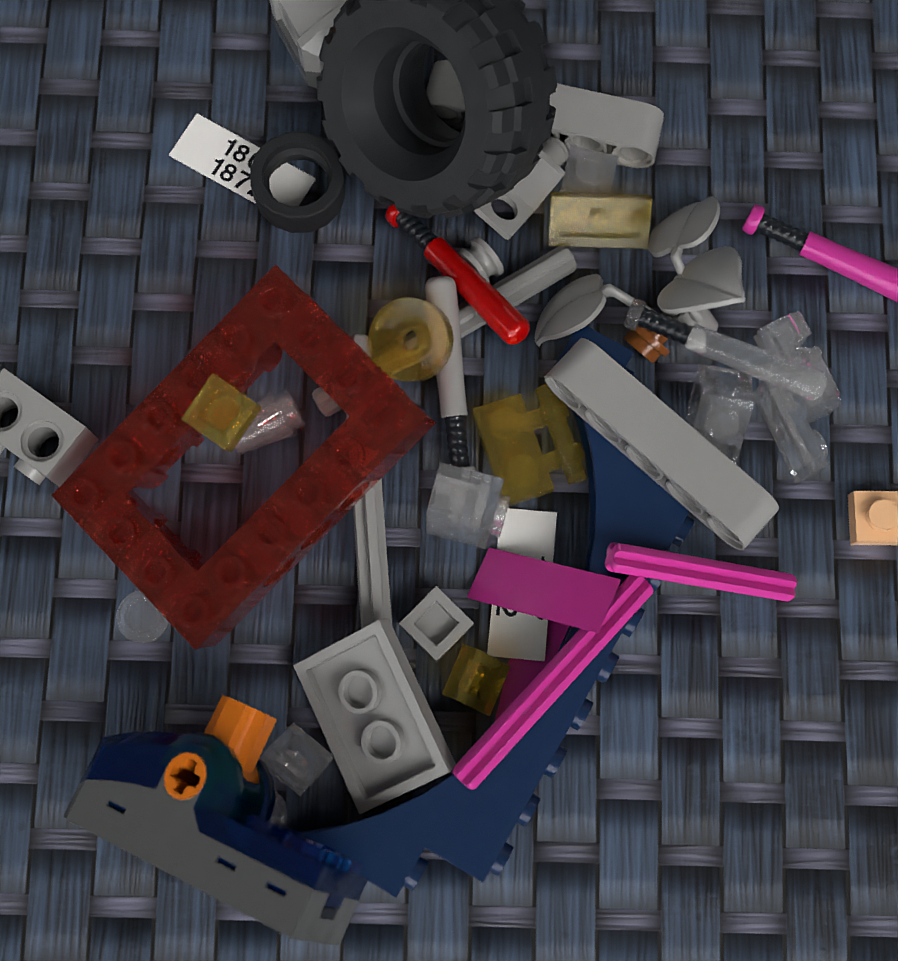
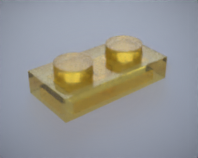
M550 192L548 245L648 249L652 198L650 195Z

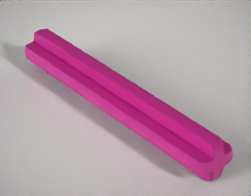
M613 542L606 550L607 556L604 563L606 569L610 572L787 602L791 601L796 595L797 579L790 573Z

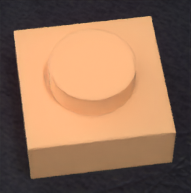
M853 491L847 496L850 545H898V491Z

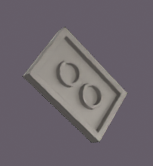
M389 618L379 619L293 665L359 814L453 770L456 763Z

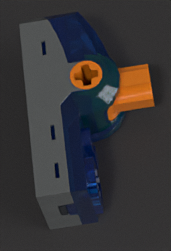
M222 694L204 733L193 731L178 734L161 731H137L102 737L63 815L66 820L291 939L335 946L340 945L368 878L359 874L363 864L357 862V860L322 843L308 839L304 834L285 825L270 822L276 801L274 779L265 762L259 757L277 719Z

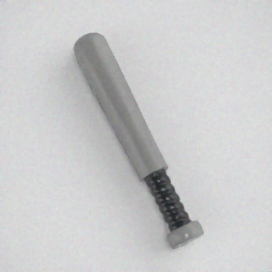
M449 276L432 277L425 284V294L438 385L441 418L445 419L448 457L450 459V469L445 470V479L447 482L476 479L475 466H470L466 424L464 421L468 412L456 283Z

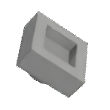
M437 586L399 623V626L436 663L474 625V622Z

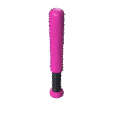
M754 204L742 227L743 232L750 235L754 234V232L767 235V237L775 239L777 242H782L784 245L797 249L799 251L798 255L898 302V268L838 244L812 231L806 233L798 228H793L791 225H786L784 222L765 214V208L760 205Z

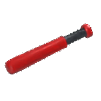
M395 204L387 208L385 213L387 222L394 227L403 228L404 232L408 233V236L413 238V241L423 249L424 257L443 276H449L454 279L457 292L505 343L516 345L527 337L530 331L529 321L444 238L433 234L417 216L397 211Z

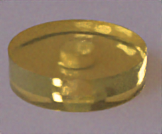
M412 297L399 298L382 307L371 323L368 336L370 354L377 367L393 379L408 382L427 380L439 373L447 364L454 343L452 326L445 313L431 302ZM413 330L417 335V343L414 348L408 349L405 345V336L409 331Z

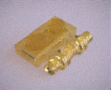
M547 384L535 389L540 404L538 409L527 412L521 393L472 409V416L504 508L552 493L554 486L549 475L551 471L563 468L568 485L577 484L588 478L582 464V460L586 458L581 443L574 441L566 419L570 416L568 407L562 400H559ZM548 426L556 450L542 455L534 430Z

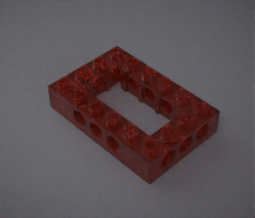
M275 264L51 496L195 650L216 646L436 422L288 274ZM284 350L349 417L203 565L199 561L203 556L196 549H188L165 525L168 519L162 513L153 512L132 489L149 490L161 485L169 477L166 472L191 446L198 447L205 440L202 435L228 408L234 410L240 404L238 398L264 371L270 373L278 365Z

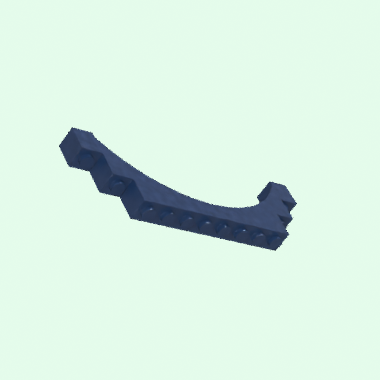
M588 326L572 334L555 363L556 365L580 338H585L600 347L632 376L635 373L626 368L634 352ZM571 409L577 424L586 461L590 497L589 545L584 571L621 579V584L629 575L610 572L606 569L604 563L607 556V547L611 543H623L668 551L672 543L678 547L681 546L695 520L687 516L689 511L646 473L639 470L638 466ZM644 577L653 587V592L657 590L662 580ZM641 607L477 788L473 790L468 789L452 774L424 793L384 812L343 825L298 832L285 825L280 828L265 854L337 889L344 876L335 871L337 866L331 865L329 862L328 864L322 862L320 858L324 849L339 853L342 856L338 864H341L397 898L403 886L413 891L429 863V861L420 856L424 848L484 883L489 872L498 876L514 848L506 842L516 823L524 827L528 824L541 799L533 794L543 774L552 778L557 772L567 753V749L560 746L569 727L577 731L581 728L593 706V702L586 698L596 680L603 684L606 682L619 659V655L612 652L621 634L627 637L632 635L645 610ZM568 627L558 652L580 628ZM305 839L323 845L318 856L310 852L301 851ZM327 899L325 905H328L330 900Z

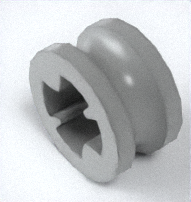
M475 237L470 241L471 248L469 250L462 248L458 251L488 282H490L489 277L491 275L498 277L504 271L503 265L496 253L479 237Z

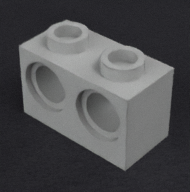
M3 368L0 372V421L2 416L10 409L18 408V416L10 426L0 427V454L7 448L20 458L13 467L38 485L47 477L61 488L99 439L86 426ZM59 437L57 450L48 457H40L42 444L49 438Z

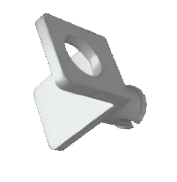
M550 137V139L543 142V150L538 155L541 159L531 173L519 181L508 193L497 198L505 201L512 207L514 219L505 220L497 216L492 209L491 202L473 210L504 239L509 240L565 175V171L561 166L568 159V150L559 139Z

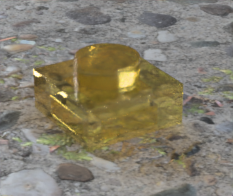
M212 373L181 419L225 451L232 452L263 406L220 376Z
M463 644L442 694L471 709L490 716L510 666L477 648Z

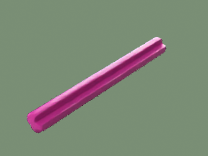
M629 575L618 587L599 634L579 629L453 767L452 772L454 776L468 789L473 790L479 786L653 594V587L644 577Z

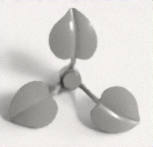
M710 196L701 202L687 205L673 212L653 229L647 241V249L652 256L662 257L671 253L670 257L677 275L660 292L657 303L663 311L661 314L664 316H669L681 323L693 326L687 344L684 345L686 348L698 347L710 340L716 333L718 322L709 311L710 308L745 302L742 285V261L734 248L724 246L712 249L695 257L686 267L682 261L683 249L701 244L714 230L720 216V204L715 196ZM599 274L587 275L569 283L551 298L538 320L535 342L540 347L547 340L562 338L584 328L601 312L605 305L606 297H614L641 314L645 307L649 310L653 309L612 284L603 286V279Z

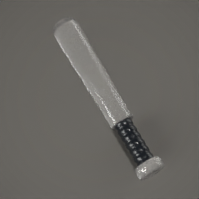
M634 299L625 318L624 326L628 329L646 328L648 331L671 338L673 341H679V343L685 345L684 348L713 359L811 401L818 400L826 389L828 376L822 370L723 335L694 323L693 326H689L686 323H681L669 316L646 308L647 303L643 300Z

